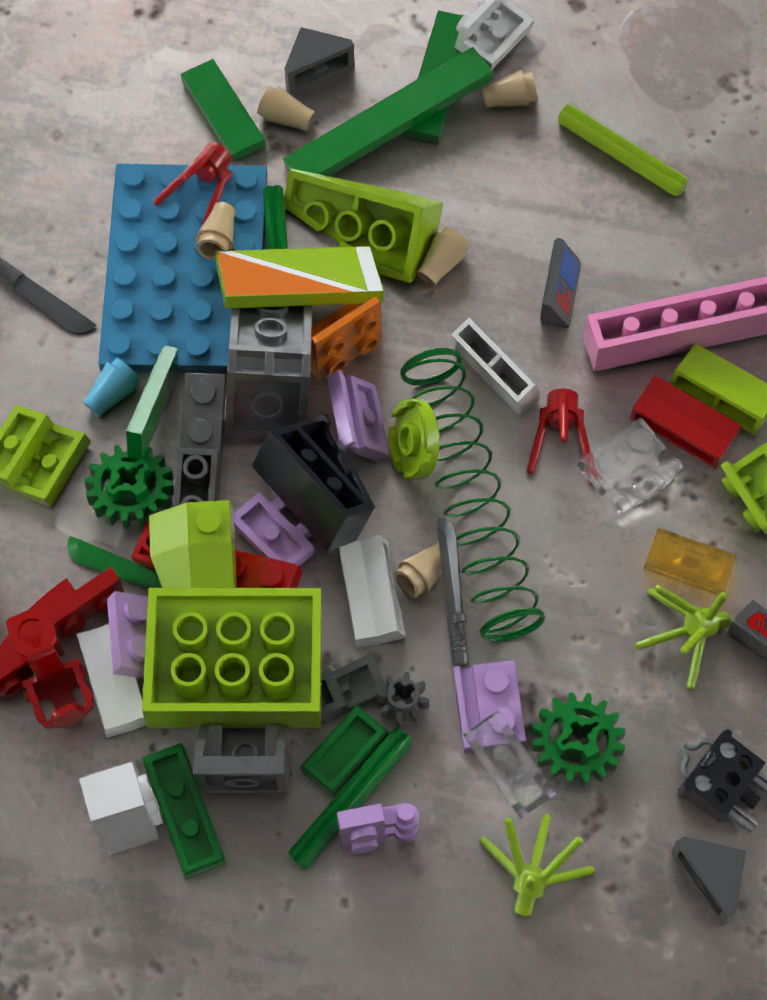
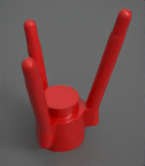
M207 143L192 164L153 200V204L155 206L160 205L194 174L208 183L217 180L216 188L202 222L203 225L212 212L213 206L220 201L226 183L233 176V173L228 169L233 161L230 152L219 143Z
M554 389L547 394V407L540 408L539 425L526 471L530 475L535 471L548 423H550L552 428L560 431V441L563 443L568 440V429H571L575 424L589 484L595 486L597 484L595 468L584 425V410L578 408V394L571 389Z

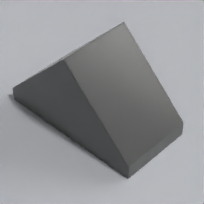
M301 27L284 68L287 93L293 95L354 68V44L351 39Z
M682 837L676 841L671 853L723 926L731 920L737 910L746 850Z

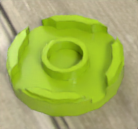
M420 398L405 399L396 405L391 414V417H396L395 426L389 427L387 436L390 458L397 472L405 474L403 476L404 479H425L434 471L438 460L440 446L439 427L434 411L428 402Z

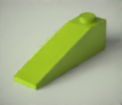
M289 169L284 197L285 209L316 231H322L339 243L338 247L370 246L378 273L407 283L413 282L417 275L416 272L421 267L436 232H438L443 202L415 194L296 169Z
M230 500L187 502L149 515L150 557L162 588H237L234 512Z

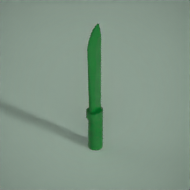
M69 537L67 544L68 553L76 563L100 572H104L111 567L122 580L147 589L162 588L156 571L81 539Z

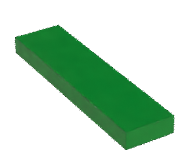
M438 10L418 79L461 54L454 47L459 34L456 31V27L463 15ZM449 106L403 132L402 136L439 144Z

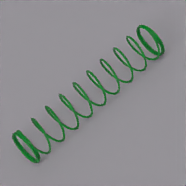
M450 348L426 350L407 360L400 369L401 379L405 383L415 386L437 383L453 375L459 368L462 371V379L458 386H437L425 389L415 394L411 399H416L425 393L436 390L454 389L442 398L428 402L431 406L447 399L457 390H461L471 398L470 408L465 414L451 413L436 416V420L448 417H461L455 422L440 428L439 432L452 428L466 417L475 420L480 426V432L473 442L459 441L439 446V450L456 445H468L456 453L438 458L437 462L456 457L470 449L473 445L485 448L489 457L488 462L481 470L470 469L450 473L437 480L435 487L438 489L455 488L470 482L482 473L494 476L498 483V488L490 498H475L458 502L445 509L443 515L449 518L459 517L472 513L489 502H497L507 509L505 520L498 527L478 528L458 535L457 540L470 534L490 531L476 539L457 542L458 546L479 542L497 531L512 533L516 538L515 547L506 556L488 557L471 562L463 567L461 573L471 575L484 572L506 560H514L525 566V575L514 586H503L482 591L474 595L470 602L475 604L486 603L505 596L513 590H525L535 596V603L532 607L518 608L499 614L488 620L479 632L483 639L491 642L519 638L539 628L545 621V615L541 609L535 608L539 602V595L532 589L519 586L529 574V565L524 560L510 557L520 544L519 535L515 531L503 527L510 517L511 508L505 502L493 499L501 488V479L497 474L486 470L492 461V451L488 446L478 443L483 433V423L479 418L469 415L475 405V397L470 391L461 388L466 378V370L461 365L462 358L460 353ZM436 355H452L457 358V362L441 358L423 359ZM447 362L454 364L445 372L428 378L412 379L405 375L408 370L426 363ZM476 473L461 482L448 486H439V483L450 477ZM473 502H483L467 511L447 514L451 509ZM498 560L497 562L488 565L484 568H480L473 571H465L468 568L475 566L477 564ZM506 590L493 597H489L482 600H475L478 597L486 595L488 593ZM528 615L540 616L536 621L520 629L501 634H486L508 628ZM519 617V618L515 619L514 621L509 622V623H507V624H505V625H502V626H499V627L490 629V628H492L493 626H495V625H497V624H499V623H501V622H504V621L509 620V619H512V618Z

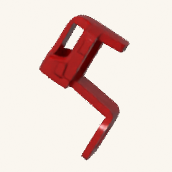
M36 606L8 618L6 627L12 646L19 655L26 658L35 675L21 682L24 688V695L27 702H32L35 709L34 714L39 724H42L45 729H68L81 723L83 718L94 708V698L91 689L87 687L85 678L89 676L85 666L81 665L78 658L62 663L54 648L56 630L46 609L43 606ZM32 620L42 623L44 628L43 635L40 638L42 645L35 648L32 647L31 643L21 640L19 635L23 624ZM75 686H80L87 705L81 706L76 703L73 695V688ZM44 699H50L55 708L49 721H47L40 703Z

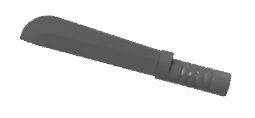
M0 257V276L7 280V285L18 291L66 330L72 333H85L96 326L89 318L25 276L23 272Z
M438 518L437 533L448 612L446 617L453 666L469 665L464 625L467 622V618L463 610L457 534L449 520Z

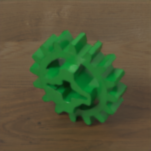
M115 445L114 455L110 457L102 452L99 454L102 464L91 463L89 465L91 476L84 479L88 504L93 505L94 514L97 518L105 515L108 526H113L117 520H121L124 530L129 529L131 521H137L138 525L143 528L145 527L146 517L158 513L159 507L165 509L170 507L169 496L174 495L171 467H166L165 458L162 454L153 458L151 447H148L144 459L134 460L129 458L127 451L123 452L119 445ZM109 478L110 482L105 485L106 480ZM156 480L155 489L153 493L150 494L149 490H151L154 487L153 481Z
M573 692L568 694L567 703L565 704L558 698H553L551 702L552 712L542 708L538 716L542 723H534L532 734L540 737L532 741V751L543 752L538 757L537 765L543 767L549 764L552 767L549 778L552 780L559 774L565 775V786L570 787L574 778H580L583 788L588 787L590 776L593 775L599 782H603L606 777L605 768L615 771L619 761L614 756H623L625 745L616 742L624 739L626 733L625 728H614L620 715L618 712L607 715L605 713L607 701L605 700L601 701L597 706L591 704L592 696L590 693L585 695L583 702L577 701ZM556 723L558 725L557 730L561 736L557 737L555 742L551 744L550 731ZM574 734L578 739L587 738L585 745H582L579 740L571 742V735ZM603 736H606L607 747L604 754L600 756V749L596 743L601 741ZM566 760H567V761H571V762H575V763H579L580 765L570 764V763L566 762Z

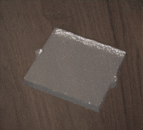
M79 464L51 526L74 534L83 541L88 539L114 548L123 528L122 521L117 520L113 526H108L105 515L99 518L95 516L93 505L88 504L85 494L87 490L84 479L91 476L90 469ZM109 478L106 480L105 485L110 482Z

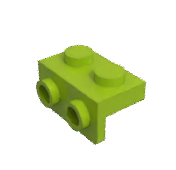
M766 442L733 465L729 461L721 464L722 469L727 475L721 480L734 499L741 497L748 509L743 512V515L756 533L762 530L767 534Z

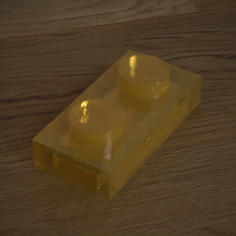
M658 528L645 562L644 570L719 596L721 592L725 591L737 555Z

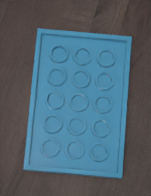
M116 164L98 361L100 371L103 370L107 362L111 364L116 358H119L134 372H152L161 349L164 346L178 348V373H227L232 309H227L224 306L216 261L202 257L196 249L197 245L195 242V236L202 226L218 181L213 180L208 183L194 174L160 205L155 206L153 204V200L190 165ZM229 165L228 169L233 173V176L226 183L219 202L228 203L236 210L232 251L264 250L265 216L263 189L267 186V166Z

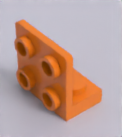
M376 296L361 306L358 304H346L312 326L310 372L318 381L338 370L342 371L350 360L359 354L365 355L370 353L382 340L381 302Z

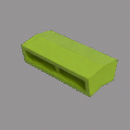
M695 343L675 369L670 384L741 425L742 429L756 435L767 420V383Z

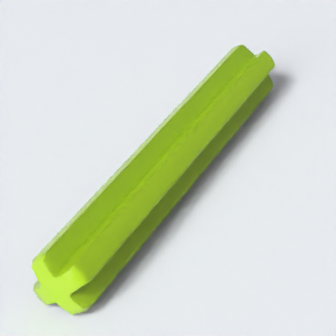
M566 104L558 115L559 124L673 196H679L686 188L688 178L572 104Z

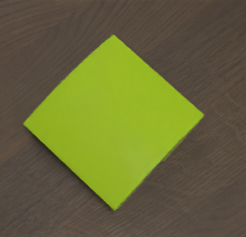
M15 405L0 429V486L25 498L51 507L91 443L90 439L83 432L53 423L47 414Z

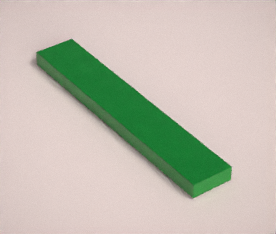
M471 47L284 157L285 167L288 171L289 169H296L331 176L494 79L493 71L474 47Z

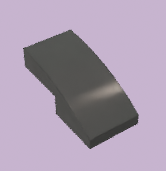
M371 653L335 671H332L330 668L322 671L321 722L349 713L356 705L361 708L377 701V691H387L385 679L375 657Z

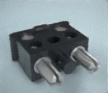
M729 729L723 730L715 741L703 738L693 745L686 742L679 751L683 755L680 771L685 780L678 788L677 795L680 798L687 797L717 822H720L727 816L747 833L754 831L758 821L737 806L736 802L740 800L750 809L757 805L761 797L748 788L751 783L767 795V776L760 771L766 762L733 738L732 731ZM703 745H709V749L689 774L687 765L690 761V755L687 750L695 751ZM738 763H741L744 766L745 770L740 768ZM726 779L730 780L733 786L728 785ZM713 795L717 796L721 803L716 802Z

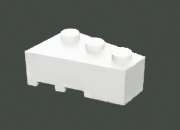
M137 760L79 778L90 821L108 855L159 840L156 826L163 824L162 816L152 788L149 785L147 775L140 774Z

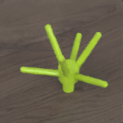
M656 585L654 588L648 589V595L684 615V626L639 641L635 644V648L642 650L689 634L691 637L680 648V652L685 655L695 646L687 688L693 690L696 687L706 637L716 635L719 629L728 628L731 624V618L727 612H718L728 595L725 592H721L710 608H697L661 585Z
M548 813L542 817L530 865L524 864L513 820L510 817L505 818L504 824L514 863L487 837L483 836L479 840L480 844L515 877L513 889L518 892L514 912L523 916H531L535 898L543 897L546 886L595 873L593 866H587L554 874L583 843V839L579 836L574 838L545 869L539 868L551 821V815Z

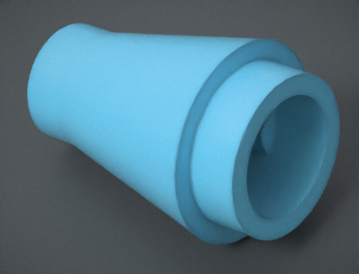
M116 358L111 364L108 362L105 364L89 394L82 402L94 414L101 417L108 409L137 389L135 384L140 380V377L126 363Z

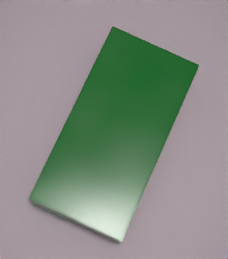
M356 705L300 766V771L333 798L389 735V731Z

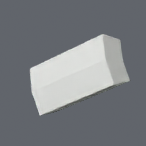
M470 318L451 334L456 340L455 350L460 353L461 357L519 416H522L539 403L540 390ZM472 342L491 360L488 364L469 346ZM503 372L521 393L517 395L498 375Z
M376 535L339 547L356 649L382 645L406 638L389 543L381 535Z
M109 624L78 633V646L89 676V684L105 738L131 732L146 726L142 713L143 678L113 674Z

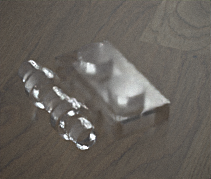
M642 417L582 457L577 464L601 496L613 488L617 490L620 496L612 501V505L619 514H623L631 507L637 509L647 502L648 495L658 488L664 490L674 483L675 476L684 471L683 464L677 458H673L666 464L660 463L657 460L667 447ZM640 469L647 474V477L639 483L632 482L629 478Z

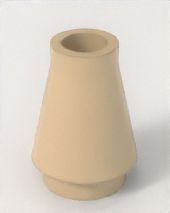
M519 70L490 85L482 86L486 109L491 107L530 106L529 102L538 101L532 71L523 73L522 70Z
M268 86L260 100L257 114L263 116L264 121L307 131L315 111L306 107L278 86L275 89Z
M225 202L216 203L213 206L212 212L196 234V249L202 257L216 261V251L233 250L236 210L232 205Z
M445 227L442 232H436L423 263L416 272L417 275L427 284L435 286L443 276L467 256L466 250L470 246L467 239L450 227Z
M439 541L434 546L399 563V569L394 574L395 580L408 596L416 598L420 594L427 595L443 574Z

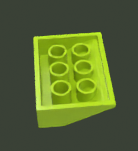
M148 588L142 713L147 728H200V725H222L223 728H265L266 725H287L288 728H321V588Z

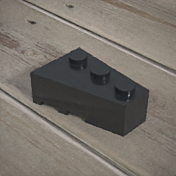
M323 414L268 431L252 467L328 552L355 542L372 514L375 505L356 469H349L343 457L346 449L341 441L334 440L329 430L332 422L327 414Z

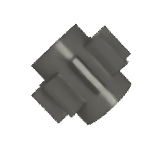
M405 672L403 678L395 680L388 675L386 677L387 691L379 690L376 693L377 701L387 703L381 708L380 717L384 719L391 716L396 720L397 728H400L403 722L409 720L419 724L420 716L418 709H429V699L419 696L425 691V682L421 681L416 684L410 680L409 672ZM398 695L403 699L410 697V704L406 705L402 700L395 703V697Z

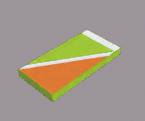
M370 246L216 251V266L224 306L227 309L364 304L375 296L381 303L383 302L384 289Z

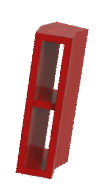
M656 375L653 376L643 394L633 406L630 419L714 469L718 467L742 430L741 425Z

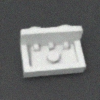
M480 0L477 9L473 13L467 12L459 21L456 27V31L459 34L454 48L463 53L474 47L493 70L531 30L534 19L508 0Z

